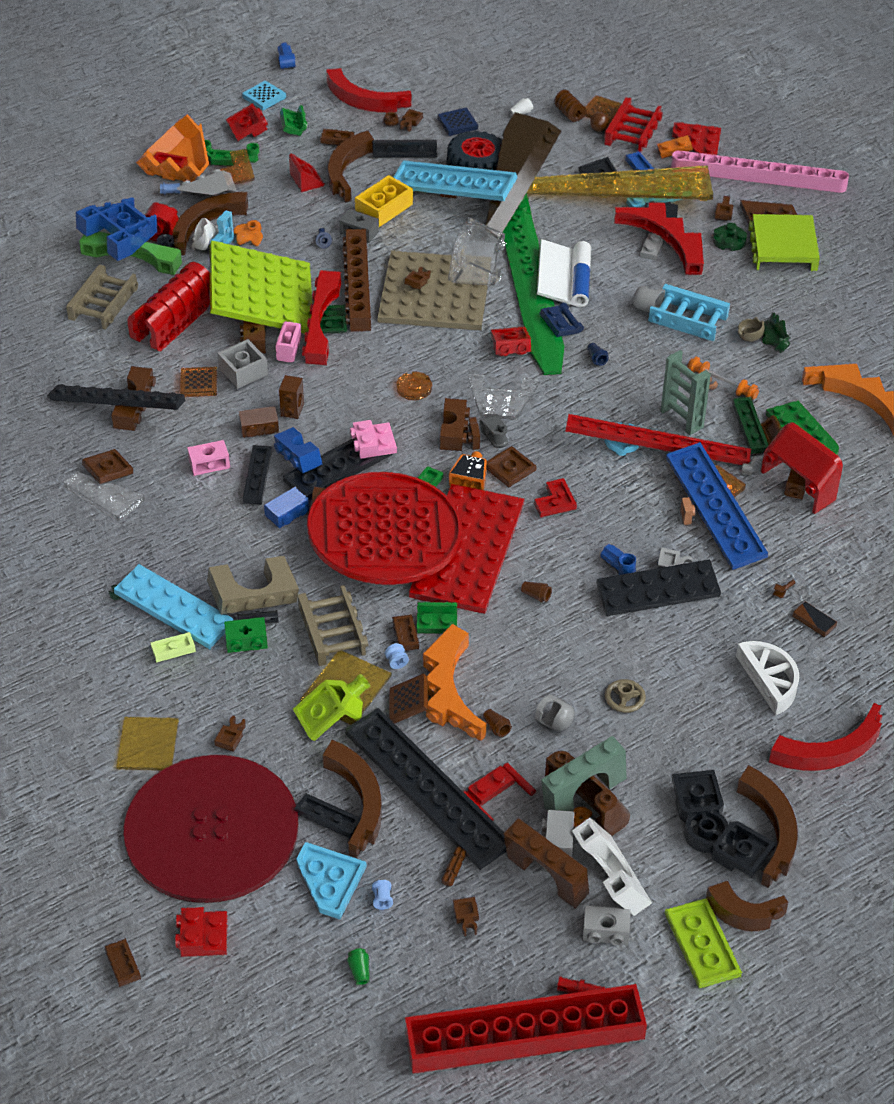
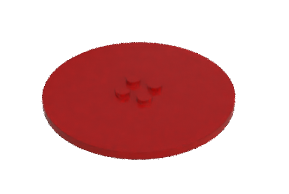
M369 472L339 480L322 491L309 510L307 533L310 544L318 557L338 573L366 583L395 585L418 581L443 569L454 558L459 549L462 538V522L459 512L450 498L430 483L400 473Z

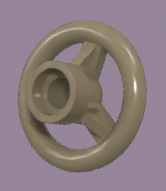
M620 679L608 685L605 690V700L612 709L618 712L630 713L643 706L646 694L642 686L637 682ZM612 690L619 695V705L611 698ZM640 697L635 705L625 707L627 701L631 698Z

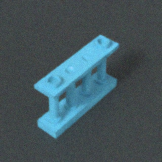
M664 284L662 288L665 290L663 302L659 308L650 307L649 322L714 341L717 327L714 325L718 318L726 321L730 303ZM669 304L679 306L675 313L666 311ZM685 309L695 311L692 318L682 316ZM702 313L712 316L708 323L698 321Z

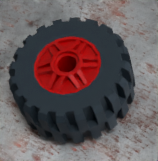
M485 131L460 133L448 144L446 165L496 170L502 139Z

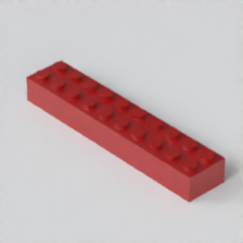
M637 984L405 1017V1034L412 1074L644 1040L647 1029Z

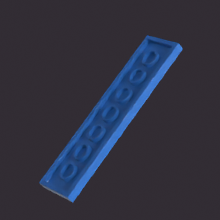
M701 442L666 454L668 463L690 497L731 569L734 570L767 558V550Z

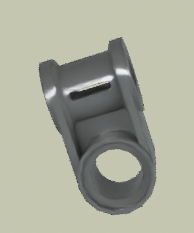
M498 414L479 421L482 433L486 435L494 447L503 448L508 444L506 437L508 428Z

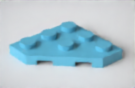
M305 842L297 857L299 870L319 912L340 920L366 869V862Z

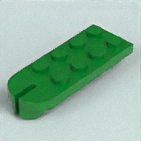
M799 400L766 409V416L769 418L775 415L782 428L786 424L793 422L838 455L839 445Z

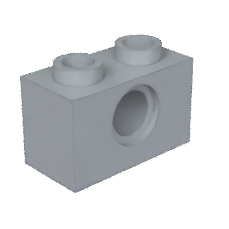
M585 905L583 941L628 945L631 909Z

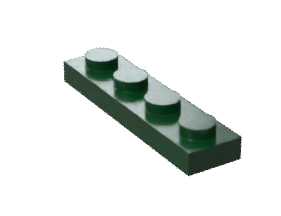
M751 397L734 398L732 405L747 446L751 449L750 454L764 453L769 445Z

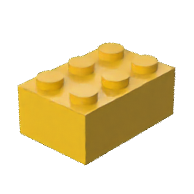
M388 175L355 197V211L378 218L380 227L413 205V188Z

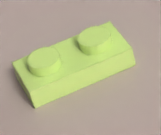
M190 632L151 642V649L156 662L196 652Z

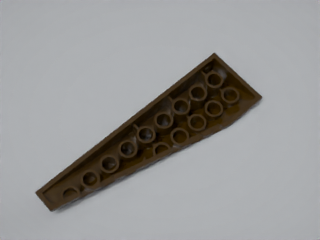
M514 112L502 132L503 139L500 143L501 150L498 154L499 160L496 164V170L516 172L518 178L505 201L490 200L489 202L490 209L487 213L485 229L497 238L500 237L561 133V130L549 121Z

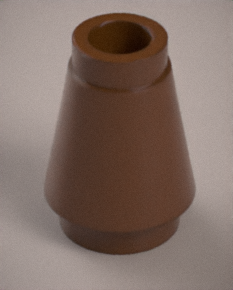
M524 581L521 592L539 602H547L551 597L552 587L548 586L547 583Z
M492 709L484 712L483 719L495 736L504 737L509 734L512 728L509 719Z

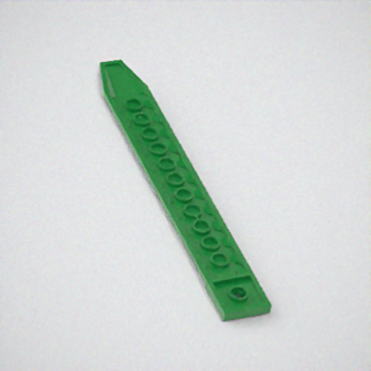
M526 193L503 230L502 237L523 326L526 327L531 338L530 354L543 375L562 374L563 338L562 336L556 337L539 314L542 308L554 307V302L551 298L537 294L540 247Z

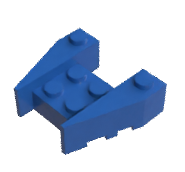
M133 197L122 199L121 203L111 204L107 202L101 207L92 205L75 212L76 229L86 237L103 229L111 233V235L107 236V253L117 261L132 255L157 233V215L147 218L134 208Z

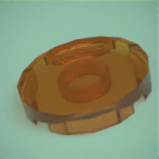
M415 371L408 375L405 373L397 380V392L401 397L408 400L424 399L432 391L430 377L421 372Z

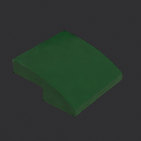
M329 305L326 308L320 322L323 334L347 332L345 305Z

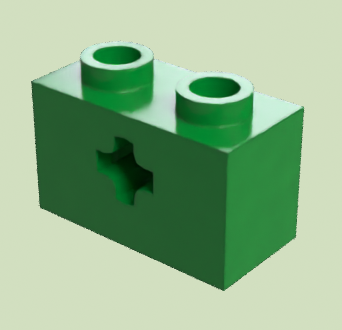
M265 617L224 621L227 653L268 648Z

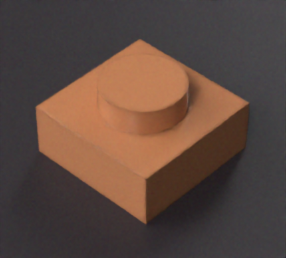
M690 497L682 498L680 512L684 525L691 524L692 516H695V506L691 505Z

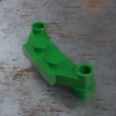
M204 140L208 160L212 165L237 167L243 166V164L248 162L255 163L258 161L259 145L257 143L247 144L246 151L214 150L212 149L211 142Z

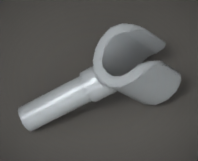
M754 456L749 464L743 463L742 474L752 475L757 457Z

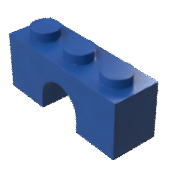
M294 427L274 435L276 452L282 454L286 461H290L294 468L305 473L322 465L319 448L312 442L304 444L302 434Z

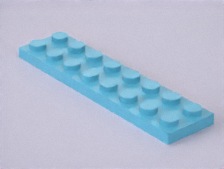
M403 161L393 178L413 188V191L505 201L518 176L516 172Z

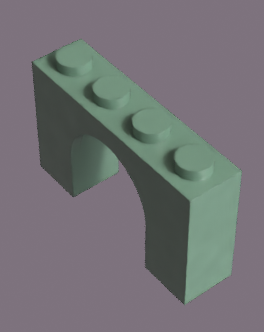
M611 736L541 779L544 808L547 812L548 810L573 812V797L576 790L585 780L597 774L608 789L627 779L626 750Z

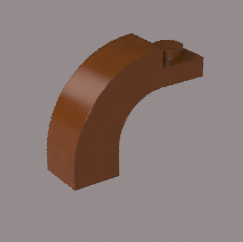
M728 881L707 887L706 898L714 914L721 921L734 928L745 931H763L770 929L772 919L778 920L786 915L788 901L784 895L763 903H749L735 894Z

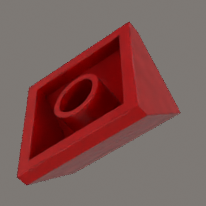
M292 153L289 154L290 175L301 192L325 185L314 166Z

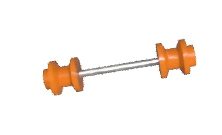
M697 356L694 359H690L687 365L693 372L699 374L707 370L712 376L737 387L736 395L739 397L745 395L755 400L759 394L756 384L749 386L748 381L745 379L740 384L728 380L710 371V362L705 361L701 363L700 358Z

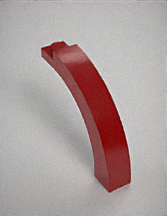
M342 68L326 69L327 85L330 91L339 100L352 107L380 113L397 112V108L412 107L410 90L399 92L371 91L351 83L343 74Z
M873 703L863 723L849 735L837 740L811 743L779 735L771 749L769 762L781 767L804 771L827 770L846 765L866 753L879 737L882 726L880 722L883 717L880 714L882 706Z

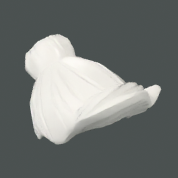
M202 218L195 228V237L192 238L194 241L192 243L193 250L196 248L198 250H206L211 239L218 234V226H214L211 221Z

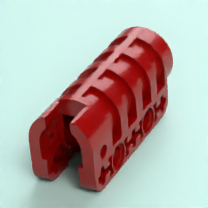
M189 262L184 266L179 274L174 275L169 280V283L164 284L158 290V293L153 294L147 300V303H143L129 315L127 322L130 338L141 342L150 332L151 348L160 352L208 309L210 304L209 271L197 262Z

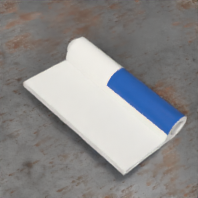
M541 239L537 294L577 307L586 306L589 302L590 244L580 241L572 249Z

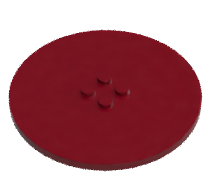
M204 755L189 758L161 770L149 779L133 798L124 822V841L127 855L139 876L154 889L165 895L195 903H214L236 899L264 886L288 862L298 838L299 822L298 812L295 811L296 803L284 782L272 771L256 762L229 755Z

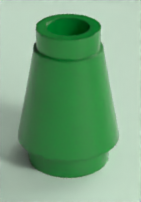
M365 949L350 951L347 962L356 984L365 985L369 983V954L366 953Z

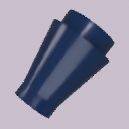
M596 343L588 345L587 350L592 362L598 366L605 365L609 359L608 352Z

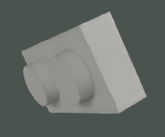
M649 232L640 252V257L657 260L665 240L661 236Z

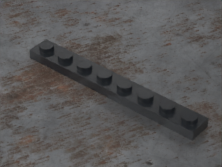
M64 384L56 385L49 393L50 400L171 410H178L186 401L184 394H176L175 392H146L143 390L96 388L94 386H65Z

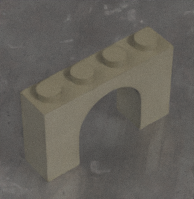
M285 556L265 558L264 575L269 585L261 589H248L240 586L234 580L228 564L209 567L207 582L220 614L296 603L299 588Z

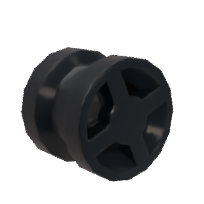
M162 234L158 236V245L175 248L172 235Z

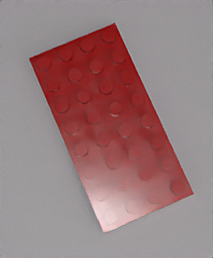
M451 484L447 497L454 503L462 522V538L459 549L454 558L443 569L427 578L414 581L409 591V598L427 602L457 603V608L485 614L525 499Z

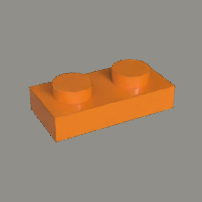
M688 135L657 144L662 159L672 156L675 151L687 152L693 150Z

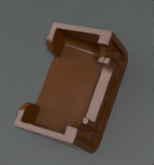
M566 751L554 752L546 758L545 777L575 758ZM595 776L589 777L576 790V793L600 815L596 818V823L611 836L629 823V810Z

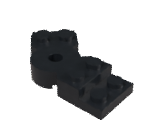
M715 770L672 774L680 820L686 823L684 836L687 843L697 851L711 853L715 862L730 871L736 868L746 875L753 877L774 850L776 843L739 821L729 822L728 824L726 818L722 815L724 802Z

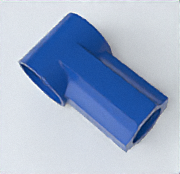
M281 43L277 47L280 69L296 67L294 53L292 54L290 45Z
M610 544L604 547L601 552V558L616 568L619 575L636 572V557L633 554L623 553Z

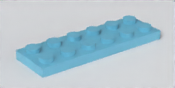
M140 564L114 588V594L182 634L190 632L194 641L208 649H211L225 634L224 621L234 620L226 614L221 615L218 609Z

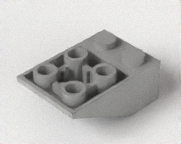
M220 169L212 171L209 176H198L193 182L185 181L181 183L180 187H177L179 191L209 196L237 192L231 173L224 170L221 171Z

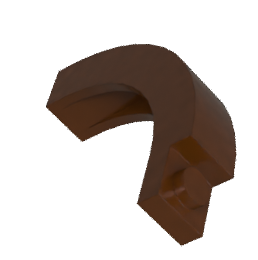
M368 130L343 141L333 151L329 159L328 178L330 190L333 195L338 194L339 197H342L345 203L351 201V187L343 176L345 169L354 160L373 153L374 138Z
M232 192L204 199L187 209L179 217L173 229L175 248L181 250V255L185 256L188 241L202 218L212 221L218 219L226 210L232 212V216L247 215L248 193Z
M331 740L323 754V768L333 771L346 779L357 791L363 804L361 820L348 842L349 856L357 858L359 853L365 850L367 843H375L379 834L382 819L380 788L372 769L366 761L352 749Z
M748 765L738 781L737 793L748 798L761 808L770 820L776 834L777 849L765 868L761 885L769 888L773 881H778L781 874L787 876L791 868L798 838L797 822L794 811L781 789L766 775Z

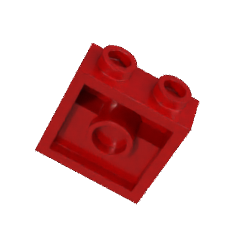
M253 103L226 119L238 141L251 133L256 137L268 130L266 127L268 125L267 120L260 108L256 109Z
M526 327L491 329V338L496 355L508 356L511 353L523 355L526 352H531V338Z
M204 907L181 908V914L176 915V927L180 928V934L175 936L176 948H180L181 957L227 955V911L204 912Z

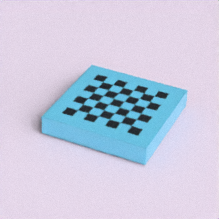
M265 80L243 92L242 98L264 111L285 99L286 93Z

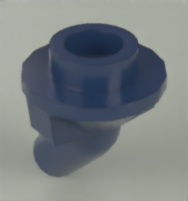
M324 228L318 229V235L315 239L317 246L323 249L328 248L332 243L331 235L325 232Z

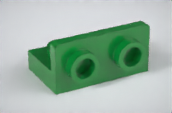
M417 603V634H443L452 624L457 626V603Z

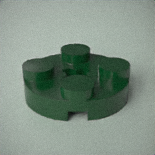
M731 222L716 228L713 234V243L721 250L728 248L731 251H738L745 246L747 240V233Z

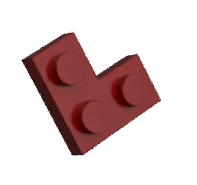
M564 478L546 482V489L550 496L534 499V505L540 517L576 510L577 503Z

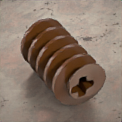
M563 89L556 95L554 100L555 106L570 121L577 122L584 118L587 112L586 107L568 90Z

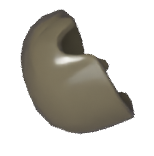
M757 317L742 320L738 325V335L744 341L754 342L763 336L764 321H760Z

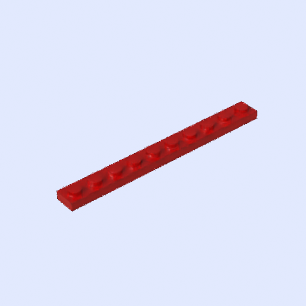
M568 414L565 432L670 452L701 442L711 460L742 466L743 463L749 464L750 448Z

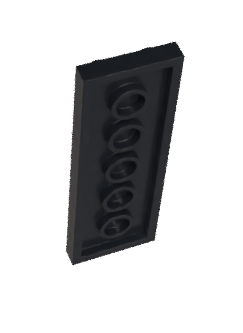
M351 439L321 455L322 465L305 473L296 468L283 475V481L291 489L296 487L310 500L313 497L314 487L327 488L339 480L366 470L393 454L360 459L359 452H355L354 449L355 439Z
M710 559L604 577L596 581L606 616L715 598L721 595Z

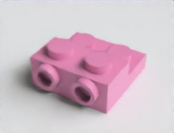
M371 420L353 422L350 434L351 438L355 439L354 449L355 452H359L360 459L397 453V446L389 422L372 425Z

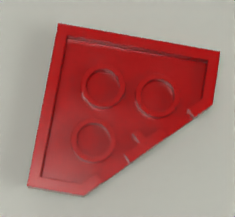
M674 122L672 132L674 139L688 135L695 153L717 155L721 135L720 127Z

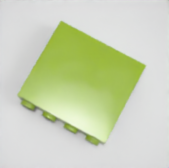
M753 214L752 221H749V231H751V252H754L753 263H756V270H759L760 262L809 263L811 271L818 270L820 256L813 215Z

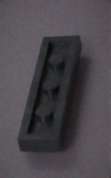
M437 139L373 140V158L437 157Z
M253 445L243 494V504L262 505L272 453L271 446Z

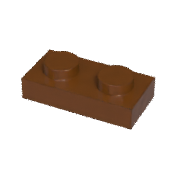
M323 129L320 140L324 144L340 145L343 141L355 135V132Z

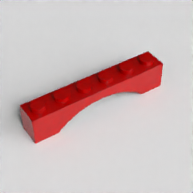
M320 270L319 277L315 278L316 291L313 290L312 295L314 304L310 305L311 318H308L307 322L309 331L305 332L306 346L302 348V356H305L306 364L327 365L329 343L320 328V322L326 308L339 297L341 272Z

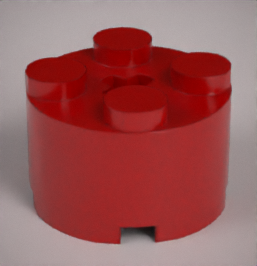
M158 202L152 203L147 209L145 216L148 218L157 215V233L150 238V240L157 242L158 236L162 234L173 235V229L179 219L175 208Z

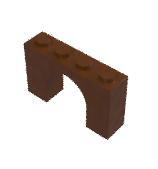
M519 818L504 833L508 859L524 871L534 860L538 862L555 880L558 896L576 909L589 894L587 868Z

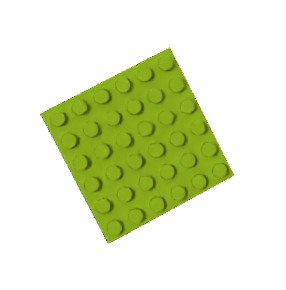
M211 240L209 245L211 314L280 329L283 322L301 324V333L305 334V332L309 331L307 322L308 318H311L310 305L312 304L310 263Z

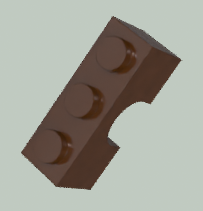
M445 398L443 424L441 425L440 450L462 451L463 444L467 443V433H464V431H468L469 420H466V418L470 417V407H467V400Z

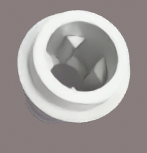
M523 98L509 109V113L511 116L514 112L521 114L530 113L533 109V104L529 98Z

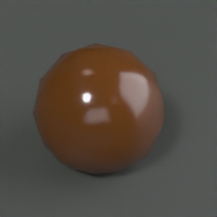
M603 112L594 113L590 117L592 129L596 132L606 130L609 126L608 116Z

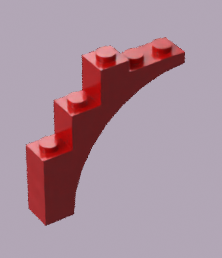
M648 203V207H615L614 224L639 227L661 236L679 255L685 275H702L704 258L701 233H684L683 218H666L665 203Z

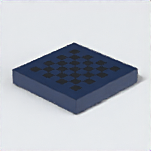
M467 107L438 114V120L449 136L478 130V123Z

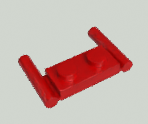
M505 763L503 767L500 765L470 785L468 791L463 792L494 821L481 807L482 805L512 786L515 782L530 796L536 793V789L509 763Z

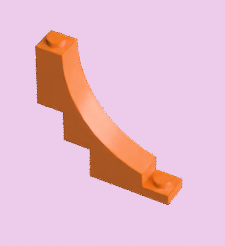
M857 364L804 367L803 385L821 384L823 391L843 394L866 404L884 419L894 435V391L885 392L880 377L862 378Z

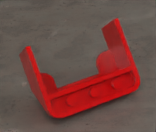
M790 422L783 426L764 451L761 473L764 474L780 463H785L806 479L805 491L815 499L812 512L816 514L836 501L843 468L842 460L837 454L797 424Z

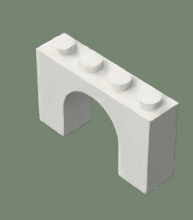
M588 818L572 830L581 847L599 862L609 876L603 884L615 902L625 909H631L630 913L634 916L652 904L614 839L607 831L591 818Z

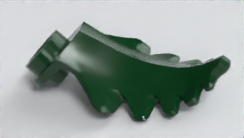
M775 312L772 313L764 322L763 336L765 337L762 339V342L775 346L774 350L782 353L790 346L789 340L791 337L787 334L785 321L783 319L779 321V315H776Z

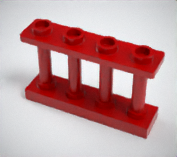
M625 97L605 132V145L611 146L613 141L621 140L638 144V152H642L647 147L648 140L652 138L653 131L657 129L658 122H661L663 112H661V106L659 105L655 112L633 107L631 105L632 98ZM631 113L641 116L650 117L651 119L649 121L628 115H631ZM630 122L646 126V128L641 129L633 126L624 125V123ZM626 131L641 135V137H632L618 132Z

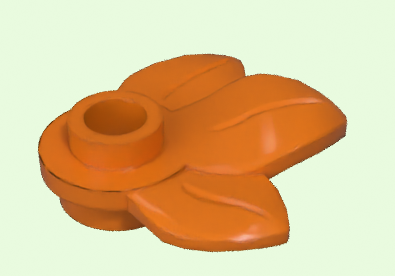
M251 220L233 229L234 234L237 235L236 241L238 246L249 241L256 247L261 243L263 234L261 233L262 227L259 221Z

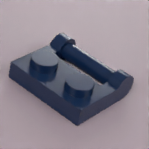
M561 303L559 306L542 308L539 313L556 337L578 334L584 329L582 323L578 322L570 312L569 306L566 303ZM562 314L565 315V317L568 319L572 326L569 325V323L566 321Z

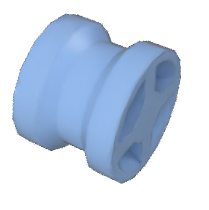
M392 644L385 650V656L389 660L390 667L393 669H400L409 662V657L404 653L405 649L402 644Z

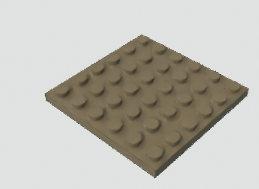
M391 251L378 313V322L482 330L492 258ZM420 267H423V272L431 270L428 282L420 290L404 284L405 277L412 271L418 272Z

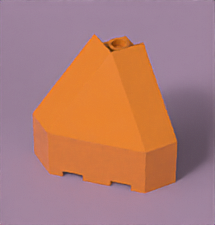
M188 114L185 115L149 147L136 163L147 175H159L164 179L172 181L177 179L183 182H193L209 165L201 123L197 125ZM156 152L185 156L188 163L180 169L170 157L159 164L154 155Z

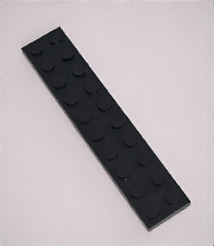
M379 708L345 728V734L457 847L464 849L465 855L480 870L507 852L504 832Z

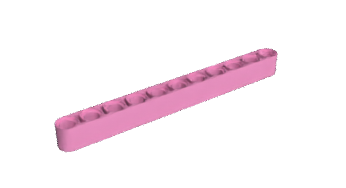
M686 151L673 152L671 162L672 171L677 173L838 193L847 190L849 174L841 170Z

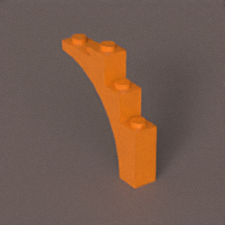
M452 624L423 653V667L430 672L427 675L428 695L432 697L428 701L426 717L431 722L437 723L442 727L449 722L452 726L466 732L470 737L482 741L486 737V723L474 715L464 704L453 680L459 658L469 646V633Z

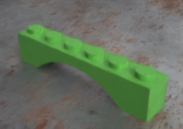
M98 231L87 237L83 235L79 240L81 254L96 258L108 256L107 236L111 234ZM145 242L130 255L150 263L158 272L175 275L182 264L181 250Z

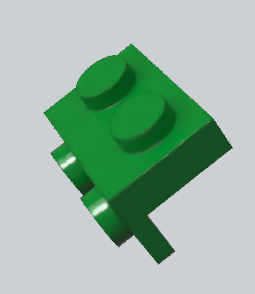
M302 105L299 106L297 112L286 108L281 109L280 117L284 132L301 136L302 132L306 130L308 123L306 122V113Z

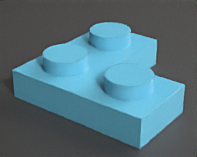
M226 210L218 217V234L211 240L230 244L234 239L232 212Z

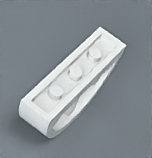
M759 641L738 643L736 658L774 714L778 715L791 706L797 693L799 671L795 661L784 650L769 643ZM766 661L772 662L776 665L768 669H764ZM784 671L790 682L770 675ZM776 686L789 690L782 695Z

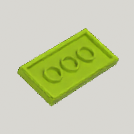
M707 898L665 909L664 914L699 989L742 976V971Z

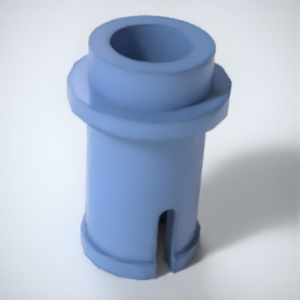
M163 182V184H160V194H180V191L177 190V187H180V183L165 184Z

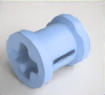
M377 880L372 884V891L375 895L373 906L379 910L388 909L393 905V899L390 897L391 882L387 880Z

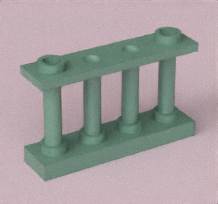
M679 350L669 355L666 359L661 412L665 413L673 409L686 420L685 432L692 435L704 428L711 373L704 370L699 374H695L682 364L683 352ZM680 372L691 379V385L680 377ZM679 386L690 394V398L678 390ZM677 399L688 407V412L677 404Z

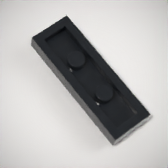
M305 793L295 807L298 815L350 839L361 820L360 817Z

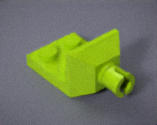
M361 674L349 684L341 680H325L296 705L293 711L309 738L315 741L345 714L356 721L362 718L363 706L360 695L370 688L371 685Z

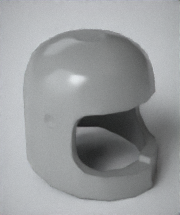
M640 286L635 291L633 304L637 309L649 313L651 306L660 307L664 299L665 290L660 288L652 290L648 286Z
M548 695L538 704L535 719L549 728L561 732L570 727L574 720L575 712L573 707L554 695ZM553 702L549 713L542 719L544 707L547 703Z

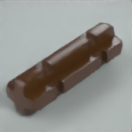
M460 847L455 848L453 856L446 867V872L441 878L443 885L448 887L453 885L454 878L457 877L462 861L466 857L464 849Z

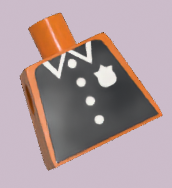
M474 451L471 456L463 454L459 457L449 473V487L451 484L480 490L485 489L487 460L482 458L480 452Z

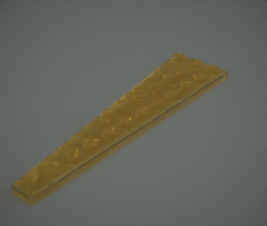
M708 165L535 177L527 191V194L599 196L601 198L635 197L713 200Z

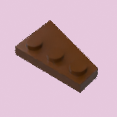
M740 200V207L748 224L749 221H752L753 214L797 215L794 206L791 204Z

